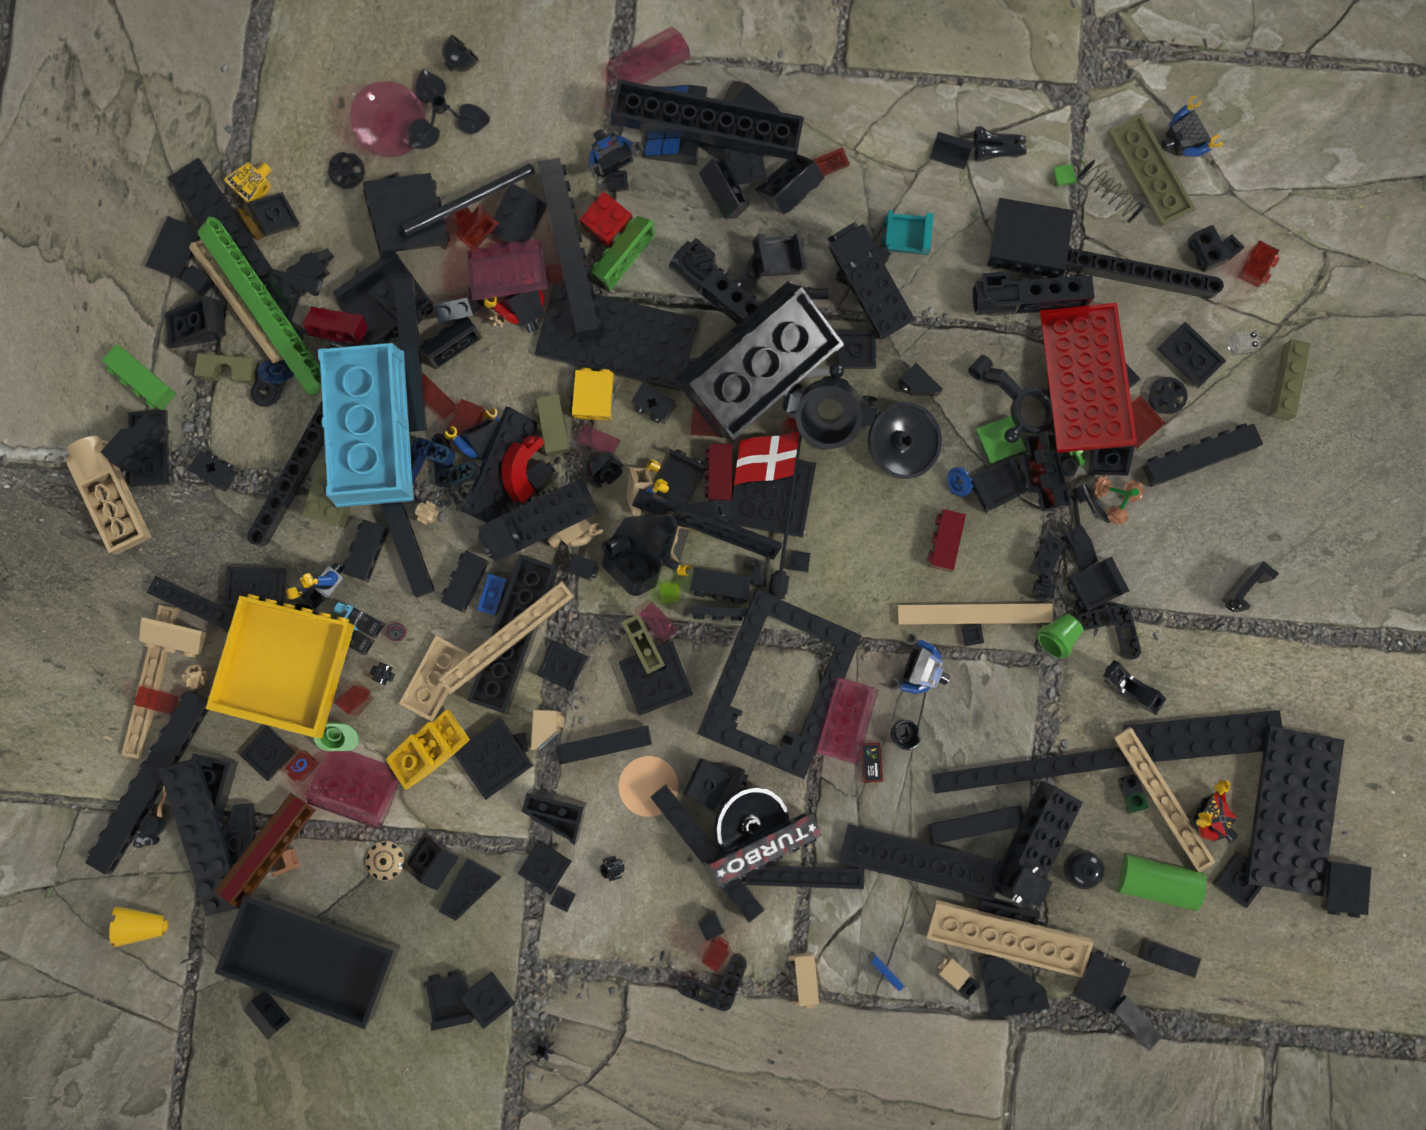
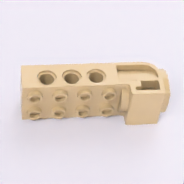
M99 436L85 437L67 447L69 456L66 457V462L108 553L119 554L152 537L119 467L100 452L109 442L101 440Z

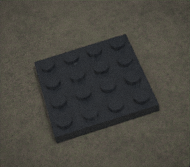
M803 460L798 462L788 536L803 538L816 463ZM793 476L774 481L747 482L736 485L731 503L733 520L728 522L744 528L784 535Z

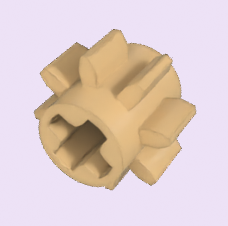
M494 307L488 308L489 315L486 318L492 320L490 322L491 325H498L503 328V324L509 323L494 310Z
M428 500L425 504L421 502L415 510V515L418 516L417 521L424 525H427L428 522L434 523L439 514V511L436 510L437 506Z
M191 665L185 669V674H182L183 683H186V687L191 689H199L205 685V680H208L207 671H204V667L199 665Z

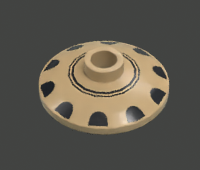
M390 841L374 844L367 852L365 859L369 874L381 881H388L397 877L405 863V857L401 848ZM381 858L386 859L385 865L380 863Z

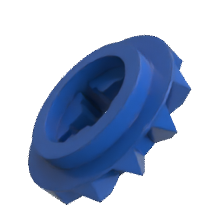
M957 466L952 468L947 475L950 490L959 497H964L971 493V488L974 486L971 483L972 478L969 477V472H966L964 467L959 468Z

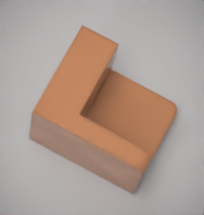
M295 849L286 850L274 864L276 872L272 873L273 877L300 867Z

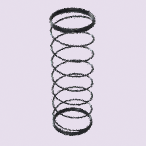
M1092 160L1081 171L1078 179L1082 180L1090 173L1088 171L1094 165L1095 160ZM1139 202L1141 203L1140 207L1128 219V223H1130L1142 211V209L1145 207V204Z

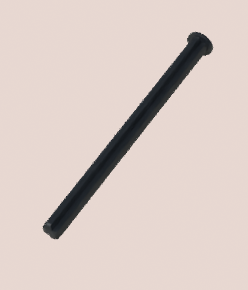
M527 164L404 225L402 223L399 224L403 235L408 238L410 234L508 187L510 183H517L535 173L534 167L531 164Z

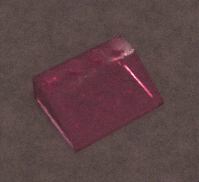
M530 239L526 242H512L507 245H493L488 248L468 250L472 301L548 289L546 256L542 239Z
M328 751L306 792L307 804L380 830L389 813L400 782L388 764L352 751Z

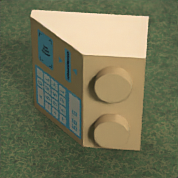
M533 710L531 750H541L561 732V728H564L565 717L562 716V712Z

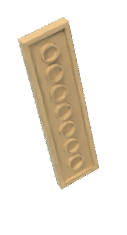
M938 900L935 902L926 934V939L1081 978L1094 943L1093 939Z

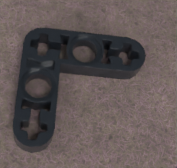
M436 433L433 436L432 442L451 449L450 440L445 438L444 434ZM433 461L435 482L439 487L450 488L476 480L480 475V466L477 463L465 462L453 466V464L444 466ZM457 471H459V478H458V480L456 479V472H457Z
M1116 605L1089 611L1075 617L1078 621L1082 620V617L1084 619L1093 618V622L1087 623L1086 627L1081 624L1083 631L1114 624L1122 656L1127 660H1134L1140 656L1141 647L1133 616L1127 605ZM1120 608L1126 612V615L1123 616L1124 621L1128 620L1129 623L1119 625V622H1123L1122 617L1117 615ZM1100 612L1107 615L1106 623H1101L1098 620ZM1123 627H1128L1131 630L1130 637L1126 638L1121 634ZM1133 639L1134 642L1130 643L1131 648H1135L1136 651L1133 653V656L1131 654H1127V650L1130 647L1129 643L1124 644V641H1129Z
M734 954L730 958L719 989L691 977H683L678 983L679 993L719 1011L729 1010L746 970V958L741 954ZM738 958L744 964L743 967H738L737 973H741L739 977L734 973H728L729 969L731 971L734 970L735 964L732 962L733 960L737 961ZM728 977L735 978L736 986L728 988L725 985V980ZM688 981L693 988L696 987V984L699 985L696 996L692 995L694 991L688 989L687 992L683 991L684 987L681 984H685ZM704 988L711 992L710 998L706 1000L702 999L699 995V992ZM722 988L727 992H733L732 996L728 993L727 1001L729 1004H725L724 1007L720 1006V1001H718L719 998L723 999L725 994L724 991H721Z

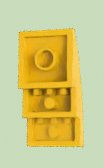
M445 710L433 722H428L418 733L410 735L385 760L403 788L408 790L446 762L470 739L452 712Z

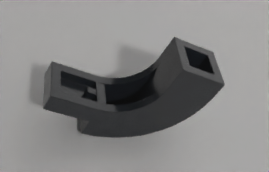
M1115 660L1106 668L1103 675L1106 684L1132 703L1157 715L1166 701V698L1160 691L1133 677L1121 663Z

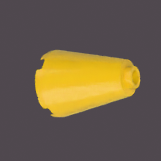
M121 906L113 908L112 915L116 916L113 922H110L109 933L110 943H113L112 947L161 937L164 935V932H168L169 920H165L163 915Z

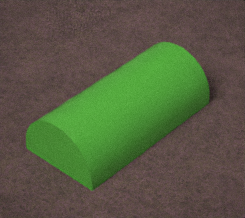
M1124 853L1116 892L1191 911H1198L1205 897L1206 876L1203 872Z

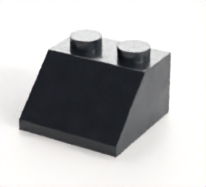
M1135 445L1089 450L1090 475L1128 476Z
M424 832L403 866L419 883L437 891L459 857L449 847Z

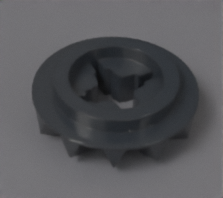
M259 379L251 388V398L260 407H270L281 398L280 393L282 390L278 383H268ZM269 388V392H271L272 395H266L265 397V395L262 394L260 390L267 391V389Z

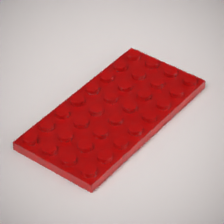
M1117 302L1040 311L1057 453L1136 445L1137 438Z

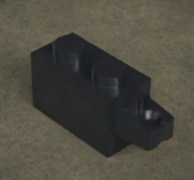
M328 248L315 254L311 251L309 254L303 255L298 263L288 267L286 271L323 280L330 275L326 268L329 266L328 263L334 258V255ZM304 289L301 293V297L307 293V291H305Z

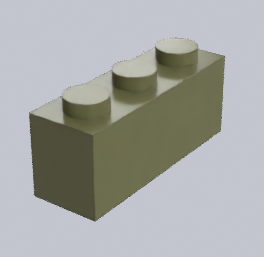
M559 394L536 398L537 404H534L536 416L539 415L540 422H537L539 434H543V441L545 442L541 446L542 452L546 451L548 457L570 453Z

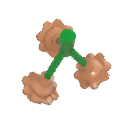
M1107 476L1098 477L1093 482L1092 487L1093 493L1097 498L1105 497L1107 492H1116L1124 495L1121 505L1117 507L1111 506L1110 509L1106 510L1107 518L1110 522L1124 524L1129 519L1128 513L1124 511L1125 505L1128 500L1135 503L1136 499H1142V494L1145 492V489L1141 488L1142 483L1131 479L1129 483L1125 482L1123 484L1124 487L1121 490L1109 485L1110 480L1107 479Z

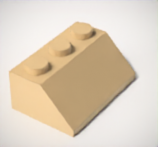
M142 617L139 641L145 642L144 646L156 649V645L163 646V651L171 653L180 650L184 651V656L195 658L196 654L201 655L207 633Z

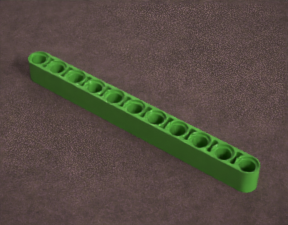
M214 217L207 218L198 230L199 237L304 390L310 395H317L322 390L320 366L221 222Z

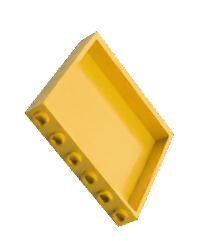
M255 595L239 596L206 709L322 739L355 625L350 624L349 619L338 617L335 620L331 619L330 614L322 612L319 615L312 614L313 610L301 608V611L295 610V606L283 603V606L276 605L277 601L266 598L265 602H263Z

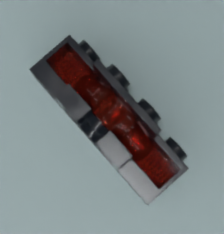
M1044 431L1026 437L1025 449L1029 455L1020 456V465L1025 474V486L1029 493H1038V503L1042 512H1051L1072 506L1060 456L1056 449L1054 432Z

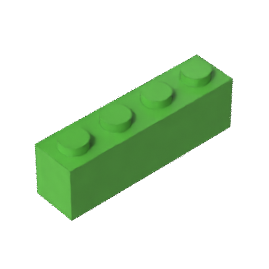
M118 344L101 360L107 365L106 370L114 376L118 374L120 376L118 380L127 387L129 385L132 386L133 389L131 391L140 398L142 396L146 398L144 402L153 409L157 407L163 410L177 394Z

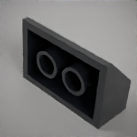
M797 154L795 161L787 160L755 190L774 211L785 215L792 210L793 206L803 200L811 190L817 188L825 178L814 160Z
M510 183L486 231L489 239L523 254L547 204L528 190Z
M464 317L456 319L450 327L441 329L435 337L426 339L420 348L435 369H438L481 340L482 336L470 318Z
M193 753L191 759L199 758L218 820H222L238 762Z

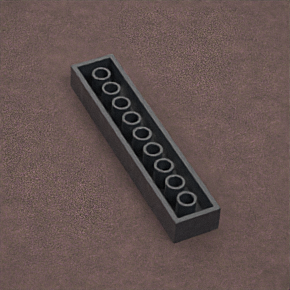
M620 79L617 82L611 112V124L792 161H795L804 120L803 116Z

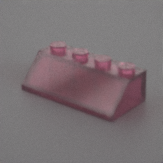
M670 27L609 60V64L618 79L643 84L689 59L690 50L682 34L675 28Z
M837 678L816 753L858 765L877 699L878 689Z

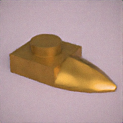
M236 207L252 234L258 240L262 239L264 235L256 220L254 221L242 208Z

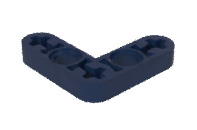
M424 438L414 440L410 447L411 463L415 460V464L412 467V483H414L425 459L449 466L455 460V452L446 446ZM436 448L435 453L431 455L432 450Z

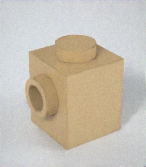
M950 956L947 959L943 958L937 966L939 968L937 972L957 990L960 989L971 975Z

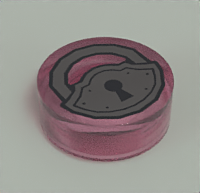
M394 622L387 627L386 634L390 640L399 642L406 637L407 630L403 624Z

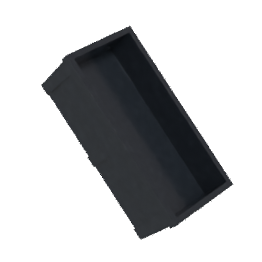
M787 281L674 379V382L719 438L735 440L744 429L782 396H786L797 383L834 351H838L844 344L801 286L792 284L791 281Z
M264 894L244 895L214 973L365 1030L368 1023L374 1018L400 945L386 942L335 923L336 921L329 918H322L273 900L271 899L272 897Z

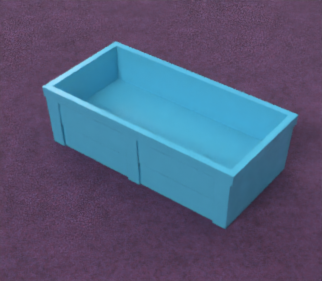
M393 343L318 349L323 402L322 427L324 428L327 471L326 496L337 508L414 501L404 351L397 348Z

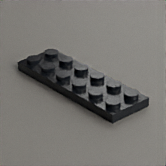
M505 407L480 466V475L474 481L462 509L463 513L484 523H488L500 516L508 497L502 482L503 459L507 450L514 442L523 444V440L526 437L534 435L537 427L536 421L511 407Z

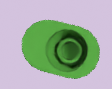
M339 721L326 723L322 739L313 737L315 744L325 751H350L355 749L359 743L357 731L350 725Z

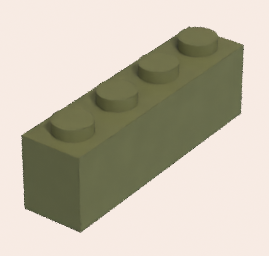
M1291 339L1283 345L1269 417L1289 421L1297 415L1310 343Z

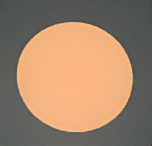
M654 756L639 757L631 761L622 771L619 779V794L624 805L633 813L645 817L657 816L662 814V812L650 797L666 784L677 797L679 788L678 778L674 769L663 759Z

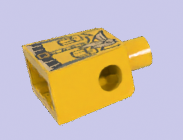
M246 163L224 180L248 203L264 198L270 190L271 184L265 177L272 169L266 163H263L257 169L250 163Z

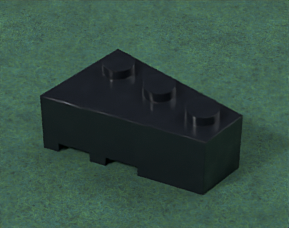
M530 789L526 793L522 812L575 845L579 839L587 802Z

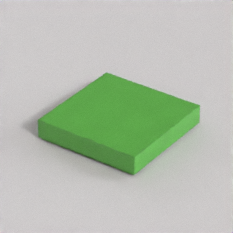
M1011 416L976 429L989 464L1026 451L1021 436L1015 443H1008L1004 438L1005 431L1016 426Z

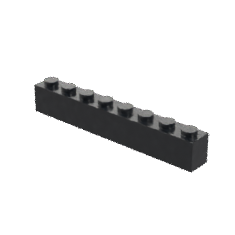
M667 784L650 797L703 865V862L721 854ZM736 878L731 881L730 885L722 888L749 923L765 911L762 904L742 879Z

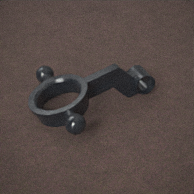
M980 355L968 368L969 374L974 379L982 380L987 384L998 385L1013 400L1010 413L1012 421L1016 426L1005 431L1004 438L1008 443L1017 442L1021 431L1038 434L1048 431L1054 426L1049 389L1047 391L1041 387L1031 386L1022 390L1005 370L992 368L993 362L985 355ZM1025 396H1034L1044 405L1046 419L1042 426H1032L1023 419L1020 405Z

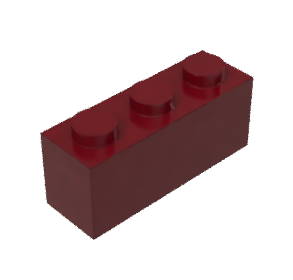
M311 307L302 323L308 336L360 345L368 329L364 317L359 314Z
M709 443V449H705V460H709V468H705V479H709V486H705V498H708L709 501L726 500L732 503V444Z
M943 509L941 514H937L935 525H938L937 532H933L931 543L934 546L932 551L929 550L927 562H930V568L947 572L954 570L966 514Z

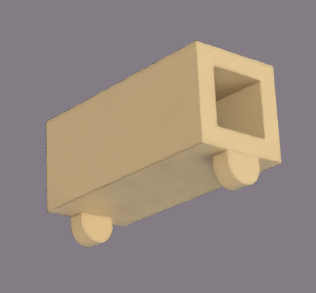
M814 953L788 956L789 961L794 960L798 1000H794L793 1005L803 1006V1009L815 1008V1005H819Z

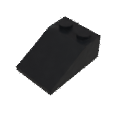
M204 295L165 313L168 346L171 349L211 342L226 336L221 300Z

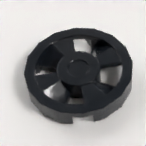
M341 152L330 160L328 175L337 187L352 189L363 181L365 166L361 158L356 154ZM343 158H350L349 162H343ZM360 165L361 173L355 172L353 167ZM349 178L350 182L347 185H344L345 179Z
M1163 377L1154 382L1150 387L1148 400L1156 412L1173 415L1186 405L1188 398L1187 389L1178 379ZM1169 381L1173 382V388H1169ZM1154 389L1160 392V394L1155 395ZM1176 396L1183 397L1181 404L1174 401ZM1168 404V410L1161 408V405Z

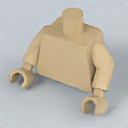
M583 520L550 536L547 541L553 548L561 541L568 547L587 545L596 535L601 534L603 529L596 531V526L599 523L590 525L586 520Z

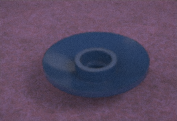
M268 359L262 362L257 369L259 378L268 383H282L294 376L285 360L272 363Z

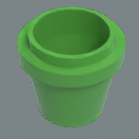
M1063 614L1048 625H1043L1038 630V641L1050 655L1065 659L1072 653L1073 646L1083 633V627L1072 615Z

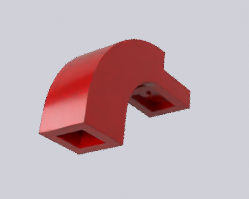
M531 435L523 440V444L514 442L505 454L501 472L502 482L507 494L514 502L523 504L535 492V489L527 479L526 466L530 457L545 443L541 437Z

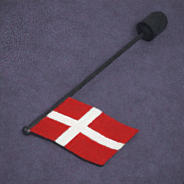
M799 430L781 436L754 437L740 441L734 486L747 482L774 481L793 476L780 568L775 571V574H771L768 590L770 595L779 599H785V595L788 594L790 576L786 575L787 572L783 571L802 441V435Z

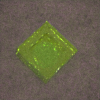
M679 582L660 584L661 604L680 602Z

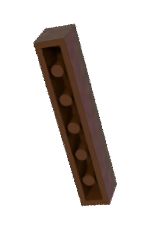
M290 793L214 892L239 909L244 895H251L316 810L293 793Z

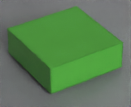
M1073 164L1053 168L1057 187L1076 183Z

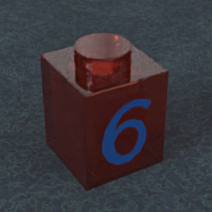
M300 750L285 769L288 771L287 775L292 780L305 781L320 763L307 751Z

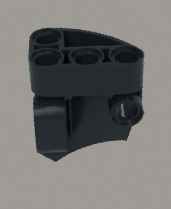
M652 514L627 517L622 521L614 535L610 539L603 541L602 549L604 556L602 567L630 595L639 596L657 586L663 562L671 553L678 528L674 515Z

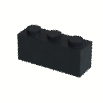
M724 158L711 159L698 172L702 182L706 185L712 199L716 202L721 215L725 219L737 218L750 206L748 199Z
M363 519V522L357 527L356 534L358 535L356 540L350 545L349 551L351 553L349 558L343 563V574L369 583L389 529Z
M467 550L464 554L462 553L457 561L459 565L456 571H453L449 577L451 582L448 588H444L442 591L441 603L465 613L490 562Z
M694 567L690 592H693L694 596L705 598V595H711L714 600L724 601V598L732 599V603L743 604V601L747 602L751 577Z

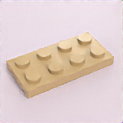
M435 636L399 704L433 722L449 695V692L438 678L470 653Z

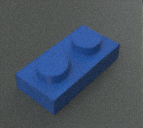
M488 574L477 611L497 616L507 579Z

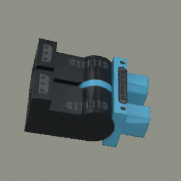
M338 602L334 612L341 615L340 617L349 619V623L355 625L349 646L360 654L367 655L375 640L358 630L365 632L373 638H377L385 623L349 604L345 605Z

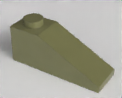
M637 614L623 621V628L647 674L665 666L640 615Z

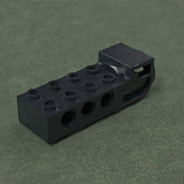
M855 221L827 238L830 243L828 248L870 324L876 330L879 339L886 338L915 320L878 254L876 245L864 224L858 226Z
M697 238L692 242L687 241L675 253L669 263V268L728 318L739 324L761 303L756 300L757 298L753 293L743 290L742 285L734 279L732 281L727 277L728 274L722 268H718L716 256L712 250L713 262L709 263V268L700 270L699 266L694 267L691 252L695 251V246L702 245L703 243Z
M1009 271L983 273L980 280L976 281L972 288L975 315L998 316L1038 313L1042 310L1088 306L1095 298L1093 276H1086V274H1077L1074 277L1059 275L1049 279L1047 276H1042L1035 280L1020 278L1014 281L1013 279L1010 280Z
M580 478L479 526L478 537L487 556L497 562L598 514L599 511L583 478Z
M1043 781L1040 782L997 870L996 882L998 886L995 890L996 892L1027 908L1030 907L1031 903L1038 907L1042 906L1052 885L1047 876L1083 804L1082 801L1054 785Z

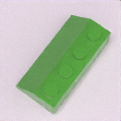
M636 216L634 220L631 219L627 223L623 234L620 233L615 238L614 245L605 250L601 261L596 262L591 268L592 279L610 292L656 236L654 222L640 216Z

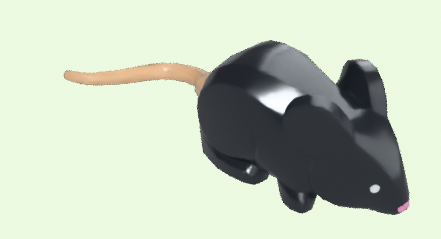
M164 786L157 814H146L140 823L141 829H138L134 834L138 836L133 844L135 848L156 845L160 841L158 836L165 829V820L162 817V806L166 798Z

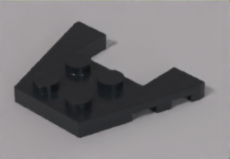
M272 269L266 289L303 341L306 330L292 321L303 289L313 296H319L324 280L281 269Z

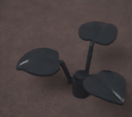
M422 69L416 82V94L421 102H431L433 109L432 119L430 123L426 119H416L411 123L408 129L409 145L415 149H426L435 145L440 137L439 129L433 126L436 114H443L446 110H449L456 118H459L457 121L458 127L466 134H475L481 131L490 122V118L484 110L473 104L462 105L459 108V114H457L450 105L446 104L444 97L446 92L445 82L439 76L430 73L426 69Z

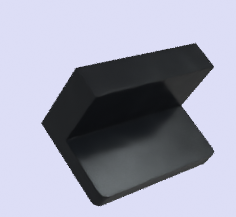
M938 131L930 160L964 170L974 142Z
M266 992L260 993L244 1008L245 1013L268 1040L291 1020L273 997Z

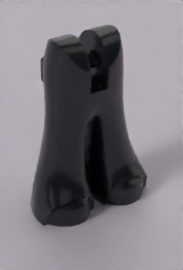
M982 126L975 127L973 135L975 162L999 157H1020L1027 154V147L1024 145L1026 143L1025 135L1001 134L991 132Z

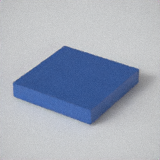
M873 951L868 955L871 963L898 991L905 987L901 980Z

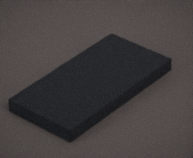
M167 410L128 413V428H132L145 413L168 428ZM169 434L163 443L158 442L154 447L155 452L152 456L145 457L141 461L142 467L133 474L130 473V487L170 485Z

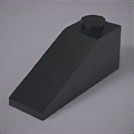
M1145 938L1142 939L1137 955L1142 960L1194 978L1201 961L1198 957Z

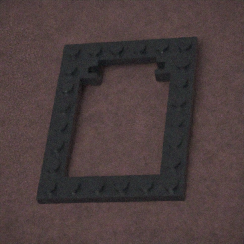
M756 589L697 734L801 779H805L862 635ZM767 616L835 645L800 735L787 730L782 736L781 747L737 730L738 723H736L738 716L742 715L743 711L731 706Z

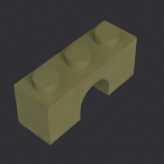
M213 352L197 353L194 376L200 380L219 382L222 371L231 368L232 380L238 384L253 385L257 381L259 363L249 355L235 357V355L223 353V356L216 355Z

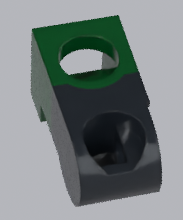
M1135 774L1118 779L1128 814L1149 808Z

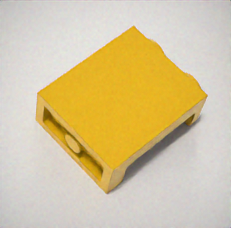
M581 368V370L575 371L572 416L574 419L611 421L613 381L615 379L613 372L607 369L592 371L589 368Z

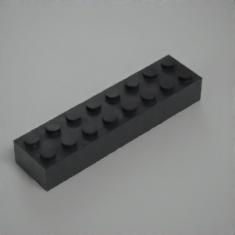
M521 554L519 555L490 637L553 588L559 571L557 566ZM539 625L477 674L468 702L508 714Z

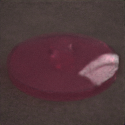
M390 81L375 82L363 88L355 97L350 112L351 127L357 140L370 152L383 157H398L412 151L414 148L409 145V126L416 119H426L424 108L417 96L405 86Z

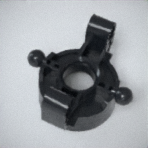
M839 363L833 364L830 367L829 373L831 376L822 377L821 380L810 384L804 391L803 386L797 383L792 388L793 390L786 396L784 395L782 409L790 412L791 418H796V425L802 437L821 450L835 449L848 444L856 437L860 429L865 430L866 426H872L877 415L878 398L868 395L860 398L857 391L849 385L848 381L840 378L844 375V367ZM825 399H834L841 404L842 413L835 419L823 418L817 410L819 403Z

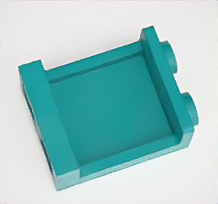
M889 210L888 214L884 215L883 227H886V233H882L881 244L888 249V252L929 255L934 213L926 212L925 216L893 214V210Z

